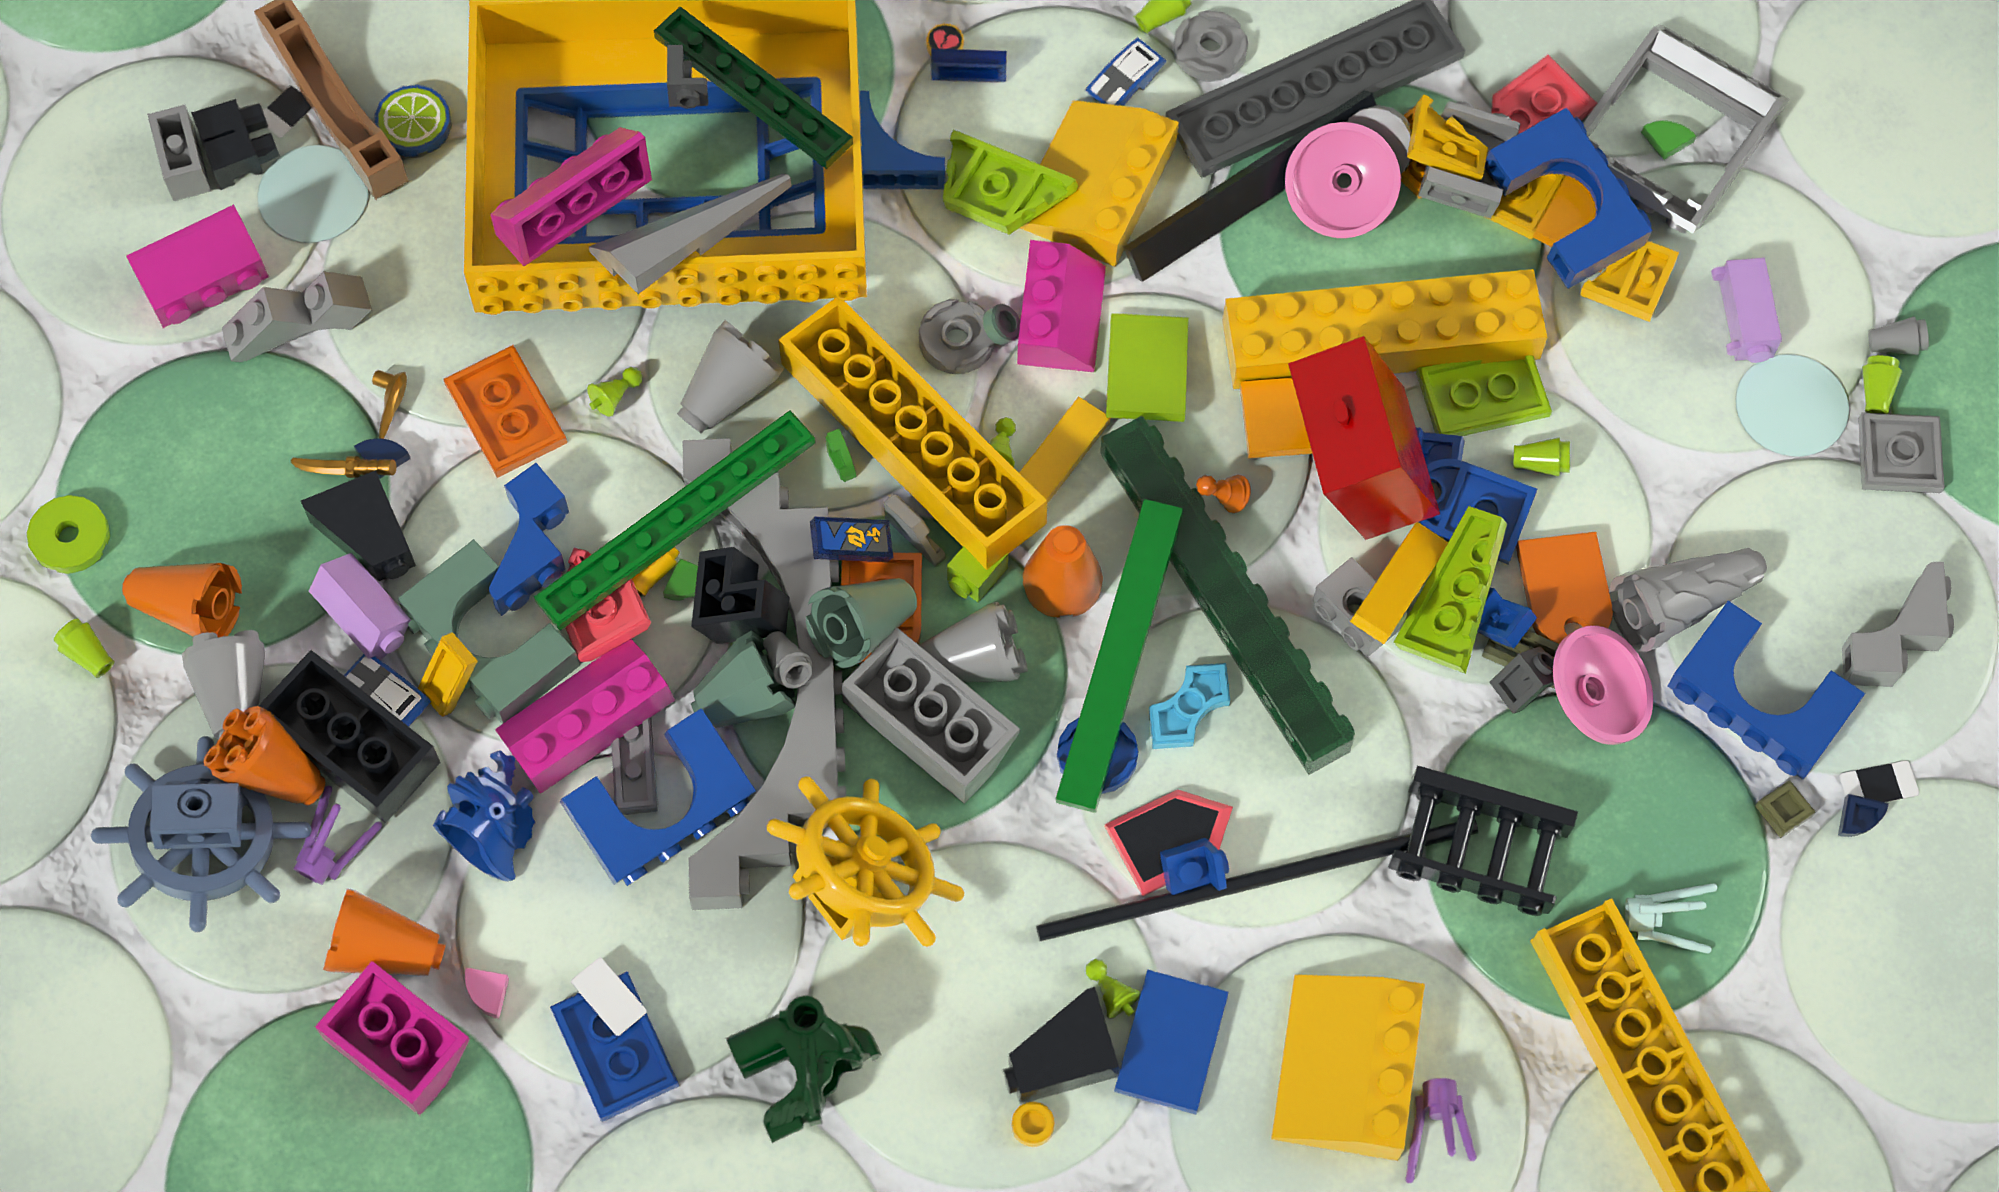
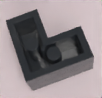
M735 547L699 552L691 627L716 644L735 642L739 637L751 630L762 638H766L769 634L776 631L783 632L786 635L790 597L765 579L758 580L759 564Z

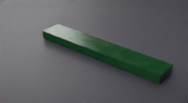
M681 6L653 30L654 38L665 47L667 45H683L684 60H692V67L825 169H828L853 145V137Z

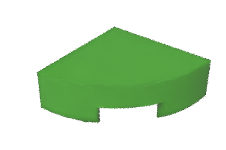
M1672 121L1651 122L1644 125L1641 131L1663 160L1691 145L1696 139V135L1690 129Z
M838 428L826 433L827 453L840 480L846 482L856 478L854 464L840 429Z
M680 559L663 591L664 598L681 601L684 598L695 596L698 566Z

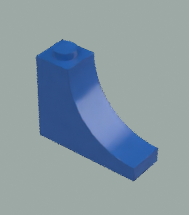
M859 90L863 189H944L945 157L924 155L912 151L892 139L880 126L873 113L869 91Z

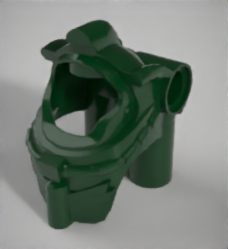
M806 995L792 1000L787 1010H781L775 1016L726 1037L728 1046L744 1079L786 1060L795 1068L797 1080L794 1088L787 1096L773 1104L765 1112L763 1118L764 1127L772 1143L804 1129V1124L807 1122L809 1126L823 1124L822 1113L826 1100L837 1089L841 1076L846 1072L861 1069L863 1062L867 1059L872 1058V1061L882 1055L869 1030L856 1025H847L846 1023L838 1024L826 1016L819 1000ZM815 1022L811 1027L803 1028L807 1023Z

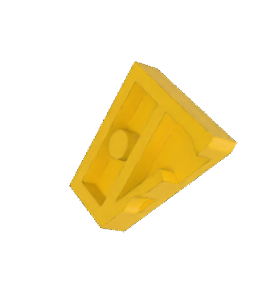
M1423 94L1416 105L1407 158L1432 168L1479 182L1484 175L1488 147L1475 136L1467 133L1463 126L1452 116L1447 121L1430 107L1434 100Z
M1647 240L1645 246L1606 267V271L1591 281L1589 279L1583 284L1580 296L1650 322L1677 261L1679 252Z

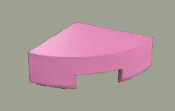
M466 968L465 984L472 1001L485 1014L499 1019L509 981L508 976Z

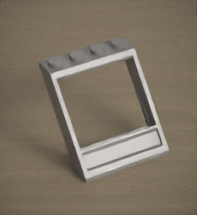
M1660 24L1651 29L1583 124L1587 131V137H1589L1642 66L1750 129L1751 132L1724 169L1726 172L1702 206L1691 199L1685 202L1605 154L1609 169L1616 178L1624 181L1630 196L1635 198L1633 203L1636 207L1650 214L1656 211L1667 217L1666 224L1681 233H1686L1687 230L1693 233L1704 223L1780 115L1789 99ZM1591 141V143L1593 144V146H1594L1595 148H1596V147H1599L1598 144H1596L1595 142Z

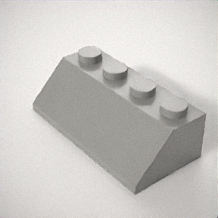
M896 628L842 683L843 703L964 804L993 774L1020 733V728L899 628Z

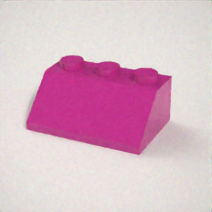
M234 204L126 255L143 292L163 328L171 324L182 323L190 315L206 307L217 306L227 297L241 290L252 289L262 280L269 277Z
M1030 240L1018 338L1017 365L1095 372L1106 271L1104 264L1070 244Z
M373 961L315 1026L327 1043L419 1116L448 1084L470 1040L466 1034Z

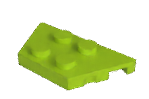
M953 130L950 135L952 151L951 159L947 160L946 173L948 180L944 185L943 202L946 209L1010 235L1078 189L1077 182L1072 177L959 131Z

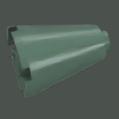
M900 578L827 587L817 591L810 597L808 605L812 603L811 614L806 616V626L813 645L824 658L831 656L840 662L835 665L843 668L851 667L864 660L896 628L914 614L917 608L916 593L908 582Z

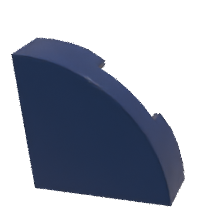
M369 439L354 445L361 459H393L396 462V468L411 459L409 452L403 446L387 439Z
M1852 794L1846 795L1838 836L1853 837L1868 832L1885 816L1889 803Z

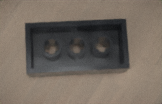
M312 650L305 655L259 705L271 712L321 773L384 823L395 814L441 763L433 745ZM346 735L350 737L348 739L342 740L343 737H345ZM376 759L381 761L378 764H372Z

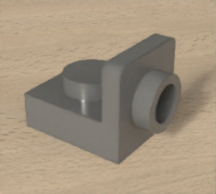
M667 45L669 107L679 106L690 109L697 106H707V79L692 78V60H684L683 45Z
M1541 647L1521 652L1489 683L1513 714L1520 712L1547 687L1554 685V658Z

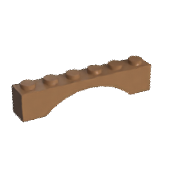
M273 0L255 10L254 14L263 37L375 200L408 182L401 157L383 131L374 124L351 95L293 1Z

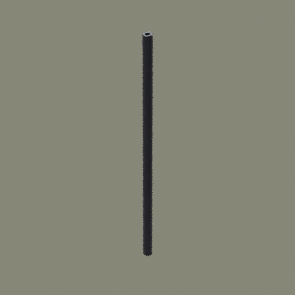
M1476 820L1474 821L1471 835L1478 834ZM1457 822L1430 828L1425 846L1452 840ZM1411 833L1227 878V888L1220 891L1209 883L1174 895L1166 893L1036 925L1037 935L1040 942L1393 855L1394 850L1405 852Z

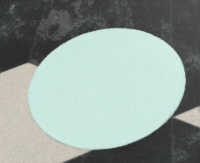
M310 145L289 151L270 165L259 185L258 206L265 222L279 235L298 242H321L339 236L356 223L366 207L369 190L342 150L323 145Z
M1782 354L1775 355L1774 358H1769L1766 361L1758 362L1744 374L1737 388L1736 409L1744 429L1757 443L1778 454L1809 456L1829 448L1839 439L1848 421L1849 404L1840 381L1825 366L1804 356Z

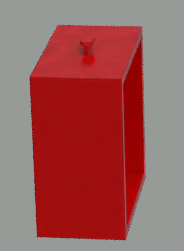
M1365 336L1288 363L1323 494L1361 536L1368 540L1440 515L1405 388Z

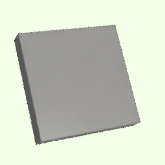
M1860 414L1858 426L1862 490L1941 493L1943 491L1944 473L1940 416Z

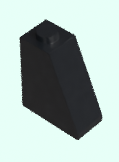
M376 470L301 500L310 523L346 554L352 553L378 581L386 578H399L405 575L410 568L416 566Z
M1095 987L1086 989L1009 1053V1068L1003 1069L1004 1079L1009 1094L1017 1092L1020 1104L1118 1077V1060Z

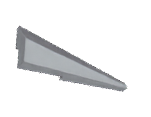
M780 174L589 246V252L613 276L619 274L639 294L694 251H697L700 255L704 254L792 186L791 177L788 174Z

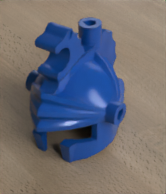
M499 750L490 754V758L497 763L498 768L496 772H493L489 767H484L478 770V776H475L472 772H467L465 777L458 776L455 784L447 786L454 806L450 807L448 812L441 810L433 827L474 867L493 878L513 881L515 880L513 868L514 852L516 849H524L527 841L532 838V827L535 824V820L532 816V808L528 805L534 799V796L524 787H521L516 794L513 793L511 785L513 784L512 778L515 777L513 773L516 769L514 765L515 758L511 755L507 756Z

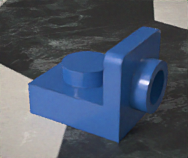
M1207 838L1160 852L1166 889L1172 895L1209 883L1218 891L1227 888L1225 874L1229 873L1227 857L1222 849L1218 850Z

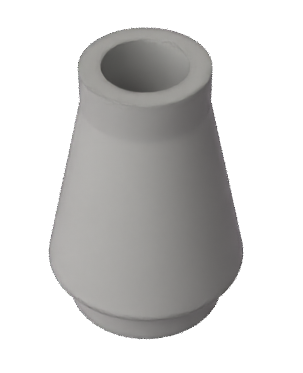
M1911 317L1877 329H1869L1868 331L1871 353L1889 352L1918 355L1919 351L1928 350L1929 347L1928 329L1925 319L1916 320L1915 317Z
M776 631L769 634L765 638L763 646L767 651L775 680L788 688H798L804 685L812 675L811 658L787 639L783 632Z

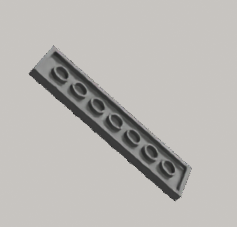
M1411 0L1166 111L1165 117L1179 122L1177 140L1200 177L1203 178L1293 137L1364 90L1373 93L1374 99L1461 60L1464 57L1465 49L1432 0Z

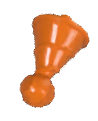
M1203 475L1196 482L1197 491L1202 496H1216L1227 512H1240L1249 502L1251 487L1245 476L1235 475L1216 482L1212 476Z

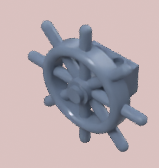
M203 736L197 742L196 765L173 770L157 780L153 779L139 765L135 763L127 765L124 771L125 776L143 791L133 807L128 826L97 827L91 832V839L97 844L129 843L134 863L141 873L137 879L118 895L117 901L120 906L130 907L154 887L171 897L190 901L189 927L194 932H202L206 928L207 901L231 895L246 885L251 887L266 902H277L280 898V891L260 873L269 859L274 839L307 838L312 832L311 825L307 822H273L271 808L264 794L239 787V783H226L213 776L211 769L204 766L205 755L214 746V741L209 736ZM245 805L253 813L256 823H242V808ZM241 840H253L243 857L231 848L241 847ZM148 842H153L155 849L170 850L160 859L156 860L148 848ZM192 854L191 876L171 871L188 855ZM215 855L228 868L209 875V856Z

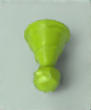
M629 367L622 373V379L589 384L587 392L592 401L589 403L590 407L593 410L597 408L605 416H613L615 408L619 401H621L628 387L635 388L642 382L643 375L637 368Z
M1004 417L995 423V431L998 435L992 438L989 444L1014 467L1015 461L1012 457L1008 437L1016 432V424L1012 419Z
M1096 958L1091 960L1086 965L1085 972L1090 980L1099 981L1098 985L1101 988L1102 999L1107 1011L1106 1016L1112 1019L1123 1011L1128 1017L1135 1012L1131 1006L1138 1000L1141 992L1119 982L1117 979L1107 976V965L1103 960H1097Z

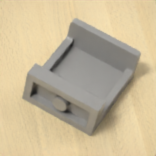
M1448 101L1441 114V117L1446 121L1452 116L1463 126L1467 133L1475 136L1488 147L1487 156L1491 149L1516 136L1521 125L1519 122L1511 120L1507 115L1487 113L1475 109L1471 104L1465 102L1455 103ZM1426 165L1418 196L1491 219L1500 203L1503 189L1498 188L1486 169H1484V175L1481 180L1477 182Z

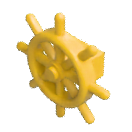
M802 777L798 782V787L815 808V811L801 828L779 819H771L767 823L769 834L796 844L799 868L792 876L796 883L792 884L789 888L790 897L800 900L808 896L839 938L845 940L853 936V942L857 946L862 947L868 944L871 927H891L902 923L907 925L923 946H932L936 941V936L920 916L918 910L930 894L953 902H959L964 898L962 887L935 877L933 859L926 843L940 836V827L935 823H931L916 830L899 813L879 803L880 785L875 779H868L864 782L862 797H839L829 800L811 777ZM849 824L860 826V838ZM830 827L839 840L836 841L822 836V830ZM900 856L905 866L890 861V859ZM893 880L910 885L908 895L905 896Z

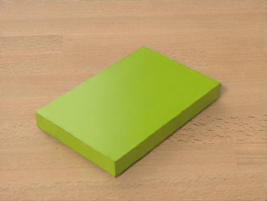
M1111 313L1106 418L1185 422L1188 317Z
M1532 355L1526 356L1524 360L1480 364L1482 360L1417 368L1416 375L1434 431L1437 434L1465 436L1551 416L1552 410Z

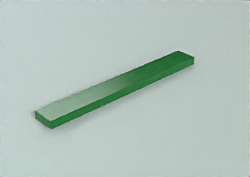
M789 410L535 595V602L557 629L561 631L816 444L815 437L796 415Z
M1147 499L1143 501L1055 798L1058 804L1093 813L1097 811L1182 520L1183 508Z

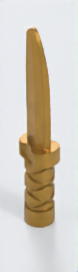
M348 456L346 460L291 459V463L301 470L319 474L346 475L347 478H358L360 475H365L375 470L378 475H394L396 473V462L393 459L367 460L360 459L358 456Z

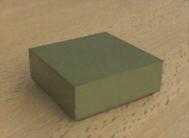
M1790 780L1762 798L1755 805L1780 838L1803 824L1816 813Z

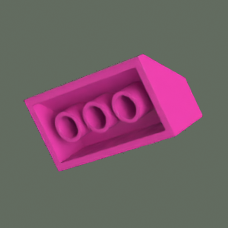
M619 127L609 135L606 134L599 137L590 148L578 156H571L566 159L560 168L548 176L533 181L527 190L515 198L503 201L491 213L496 236L523 266H526L652 180L644 135L639 131Z
M630 639L594 660L497 727L495 731L541 794L608 748L617 738L621 739L623 734L635 726L638 727L644 720L654 716L674 702L675 698L668 684L646 654Z

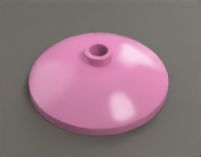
M1349 122L1328 124L1317 128L1304 137L1294 149L1285 175L1287 197L1298 218L1315 232L1334 238L1360 236L1379 226L1392 212L1401 186L1399 163L1387 141L1370 128ZM1343 173L1349 174L1352 178V183L1348 188H1341L1338 185V177Z
M1600 626L1579 628L1568 634L1561 641L1554 657L1553 680L1559 703L1570 721L1586 736L1603 744L1618 745L1638 737L1645 730L1651 718L1653 690L1648 671L1632 645L1616 632Z

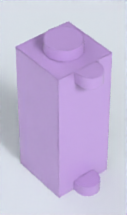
M1765 258L1727 260L1725 266L1716 267L1711 271L1713 280L1720 283L1731 343L1726 345L1727 353L1730 356H1734L1735 361L1749 360L1753 363L1774 358L1782 337Z
M350 553L320 565L309 592L369 659L375 656L381 660L387 654L398 649L404 642V634L411 619L356 557Z

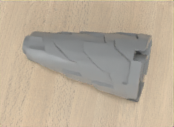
M1744 548L1730 553L1690 558L1662 566L1624 573L1614 578L1610 584L1609 594L1618 590V600L1611 602L1613 617L1624 638L1632 646L1642 643L1643 645L1638 651L1648 652L1662 646L1671 637L1699 623L1710 612L1722 607L1727 601H1732L1742 596V592L1762 582L1764 573L1767 570L1766 561L1758 551Z

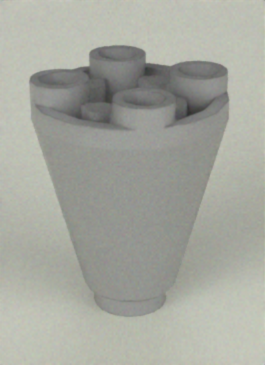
M724 320L711 337L680 403L683 407L677 415L702 434L706 427L711 429L774 383L783 369L769 358L770 355L752 340L749 343L742 337L740 331Z
M998 602L986 605L919 644L920 647L963 682H1010L1019 679L1021 673L1028 671L1024 653L1021 648L1016 649L1012 634L1018 633L1012 610L1007 611L1005 605H1000Z
M245 630L236 633L234 636L218 637L217 634L210 632L201 633L192 638L193 645L182 653L185 672L211 731L218 740L224 732L223 722L232 710L238 708L241 711H245L250 707L259 706L265 649L264 643L259 640L257 631Z

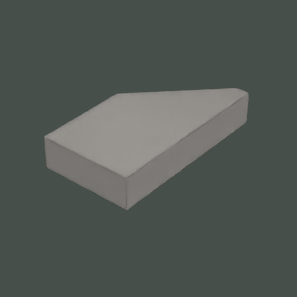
M893 494L884 502L885 519L936 567L945 559V552L927 535L930 533V530L923 519L898 495Z

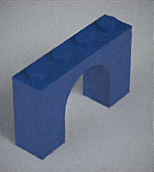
M1567 107L1494 147L1488 153L1485 169L1498 188L1503 189L1502 194L1504 196L1536 178L1548 174L1570 176L1581 182L1592 195L1596 209L1595 218L1587 225L1555 242L1547 256L1548 261L1568 289L1645 246L1653 231L1647 214L1642 209H1637L1629 197V190L1624 181L1614 176L1608 167V161L1603 151L1593 146L1587 137L1584 124L1578 117H1573Z
M1727 601L1677 668L1667 687L1672 689L1674 695L1683 703L1695 705L1707 713L1712 723L1721 728H1728L1739 735L1747 747L1756 752H1763L1775 760L1776 765L1783 772L1792 776L1797 775L1804 780L1866 693L1831 670L1810 700L1799 710L1784 715H1772L1755 709L1743 699L1736 687L1734 666L1753 640L1762 623L1730 601Z
M702 708L664 733L665 738L688 771L693 786L690 808L684 818L678 823L663 829H646L633 824L623 816L597 776L560 800V804L614 885L621 880L624 881L626 886L635 882L648 873L644 865L656 857L663 863L683 850L679 845L680 841L693 834L696 840L700 839L717 827L713 821L715 818L726 811L732 818L750 802L747 797L756 792Z

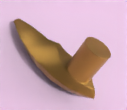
M377 370L373 375L372 383L386 389L379 439H384L393 416L403 399L407 384L405 372L392 375Z

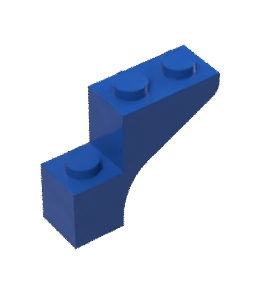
M534 463L504 485L509 502L519 514V525L489 587L495 609L501 616L509 610L516 611L527 603L531 594L542 586L548 587L559 579L562 572L566 570L562 554L543 531L557 527L564 520L566 514L569 513V509L563 493L537 463Z

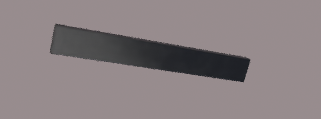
M1367 90L1360 92L1125 245L1124 250L1135 278L1142 282L1284 190L1286 188L1285 175L1289 159L1301 140L1317 128L1332 123L1347 122L1351 116L1360 110L1377 106L1373 93Z

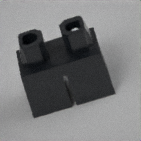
M236 99L191 112L220 190L235 185L233 179L251 172L254 175L264 174L261 164L280 156L271 132L253 139L250 138L249 133L269 127L260 103L239 108Z

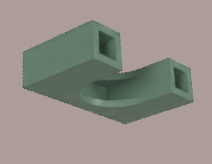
M474 539L397 598L402 610L411 619L408 623L409 631L413 634H416L418 631L422 633L428 640L424 645L432 656L442 636L453 632L458 638V629L465 614L490 594L489 587L499 566ZM549 623L509 654L500 657H481L472 654L478 662L464 691L470 687L479 697L475 700V703L488 719L496 716L503 724L534 703L580 666L579 660L573 647Z

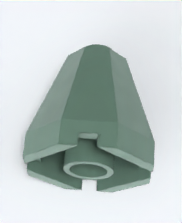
M752 630L739 637L693 690L695 701L691 702L693 711L696 712L702 708L715 728L783 715L796 706V701L792 699L795 697L793 688L781 685L775 680L769 657L762 652L765 649L763 646L764 640Z

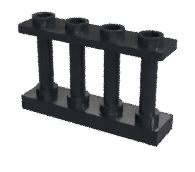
M1417 765L1411 778L1408 793L1417 795L1416 798L1420 801L1406 852L1394 850L1388 868L1396 870V874L1399 877L1407 880L1419 881L1423 878L1437 882V887L1448 892L1458 893L1464 890L1475 893L1479 900L1486 903L1501 904V902L1516 905L1520 912L1527 915L1541 916L1542 913L1549 914L1555 905L1557 897L1544 893L1543 890L1556 839L1569 836L1575 826L1578 811ZM1441 802L1457 806L1456 809L1459 811L1446 864L1422 857L1435 806ZM1481 814L1497 818L1496 821L1500 823L1486 876L1462 869L1475 817ZM1521 825L1536 829V832L1540 835L1527 887L1503 881L1515 829Z

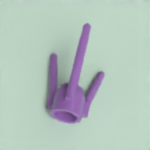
M329 785L324 788L311 823L312 832L306 838L303 848L296 858L298 862L293 868L297 873L320 885L324 884L327 877L336 880L342 868L382 828V823L376 822L334 862L333 858L336 853L324 846L340 812L341 807L339 804L333 805L317 837L332 793V787Z
M1437 1078L1427 1080L1422 1084L1423 1095L1415 1097L1416 1115L1407 1163V1183L1414 1181L1426 1112H1429L1430 1119L1443 1121L1445 1142L1448 1155L1450 1156L1456 1154L1452 1118L1455 1116L1468 1159L1470 1161L1476 1160L1473 1141L1463 1111L1462 1096L1457 1095V1085L1453 1079Z

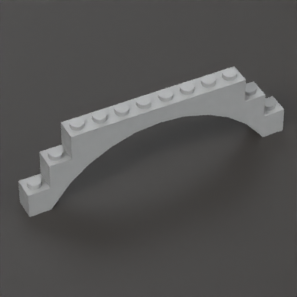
M730 438L682 440L684 485H688L732 453ZM779 473L773 474L719 515L730 522L756 549L779 584L782 592L790 597L789 611L796 628L798 646L812 660V675L804 685L798 687L797 703L785 744L763 786L728 827L698 852L689 857V899L692 910L742 908V894H750L749 869L741 868L791 866V852H796V844L769 834L767 823L771 819H779L795 826H803L815 811V808L798 787V782L802 777H811L829 800L846 797V786H838V772H845V748L837 747L836 733H844L843 709L835 708V695H842V670L834 671V659L831 656L824 658L817 651L810 639L806 626V616L811 614L812 603L808 605L810 597L819 590L832 587L831 582H839L838 558H831L830 549H824L822 543L820 522H829L828 507L789 509L788 487L780 486Z

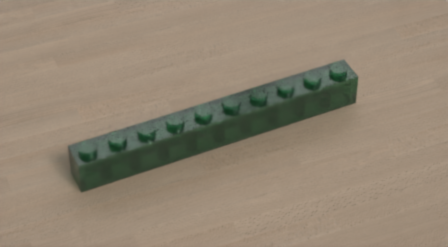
M1140 416L1102 436L1100 454L1139 514L1144 499L1183 508V516L1170 562L1308 775L1350 753L1354 741L1353 736L1355 735L1351 722L1344 714L1339 716L1331 704L1333 698L1328 687L1322 681L1317 682L1310 672L1311 664L1307 655L1301 648L1296 650L1289 640L1290 633L1286 623L1280 616L1274 617L1268 608L1269 602L1263 588L1258 583L1253 585L1247 576V566L1242 556L1237 551L1232 553L1226 544V534L1221 524L1216 519L1211 521L1205 512L1206 506L1201 494L1196 488L1190 489L1184 480L1185 473L1182 465L1176 457L1170 458L1163 448L1164 440L1157 427L1154 425L1149 426L1144 417Z

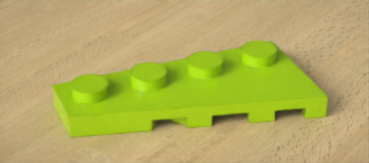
M1468 506L1394 640L1395 645L1399 649L1466 674L1507 523L1502 517Z

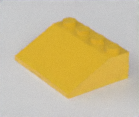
M1073 100L1040 165L1074 178L1078 189L1020 227V229L1052 242L1070 244L1090 257L1116 267L1124 251V246L1127 245L1176 147L1179 122L1144 108Z
M1294 975L1271 1140L1395 1161L1399 1160L1405 1147L1425 984L1386 977Z

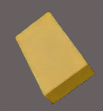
M453 632L441 637L417 689L430 699V704L442 717L454 711L478 660Z

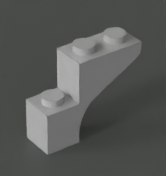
M323 271L303 292L262 287L222 327L223 338L231 361H248L309 332L323 329L351 330L372 310L363 278Z
M1931 562L1926 566L1922 575L1915 582L1893 624L1876 632L1851 633L1842 646L1843 675L1846 681L1852 685L1893 687L1902 673H1905L1907 670V650L1939 651L1946 640L1952 637L1954 618L1952 614L1947 612V600H1949L1951 594L1950 577L1945 576L1944 562Z

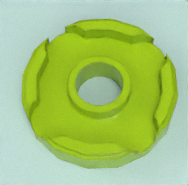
M72 495L54 498L42 505L30 519L27 530L28 547L38 562L46 568L48 567L56 570L58 573L65 574L83 571L95 564L103 555L102 551L106 543L108 545L110 539L108 521L99 507L85 497ZM68 527L79 529L78 536L73 541L67 543L59 541V535L64 529Z

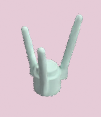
M1712 883L1652 895H1635V898H1626L1625 923L1629 931H1637V940H1654L1709 954L1711 947L1708 945L1653 930L1654 927L1662 926V913L1706 908L1704 901L1661 902L1714 892L1717 890V885Z

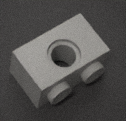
M181 105L147 114L163 179L173 201L211 192L196 130L186 106Z
M1351 557L1316 586L1313 602L1317 613L1325 621H1332L1342 631L1343 639L1352 649L1360 650L1366 657H1369L1383 644L1350 622L1354 614L1347 607L1349 605L1360 606L1376 581ZM1406 612L1387 641L1400 631L1407 616Z

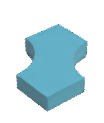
M1226 663L1186 666L1185 680L1179 691L1169 700L1149 706L1152 749L1193 747L1195 729L1201 719L1217 708L1230 705Z

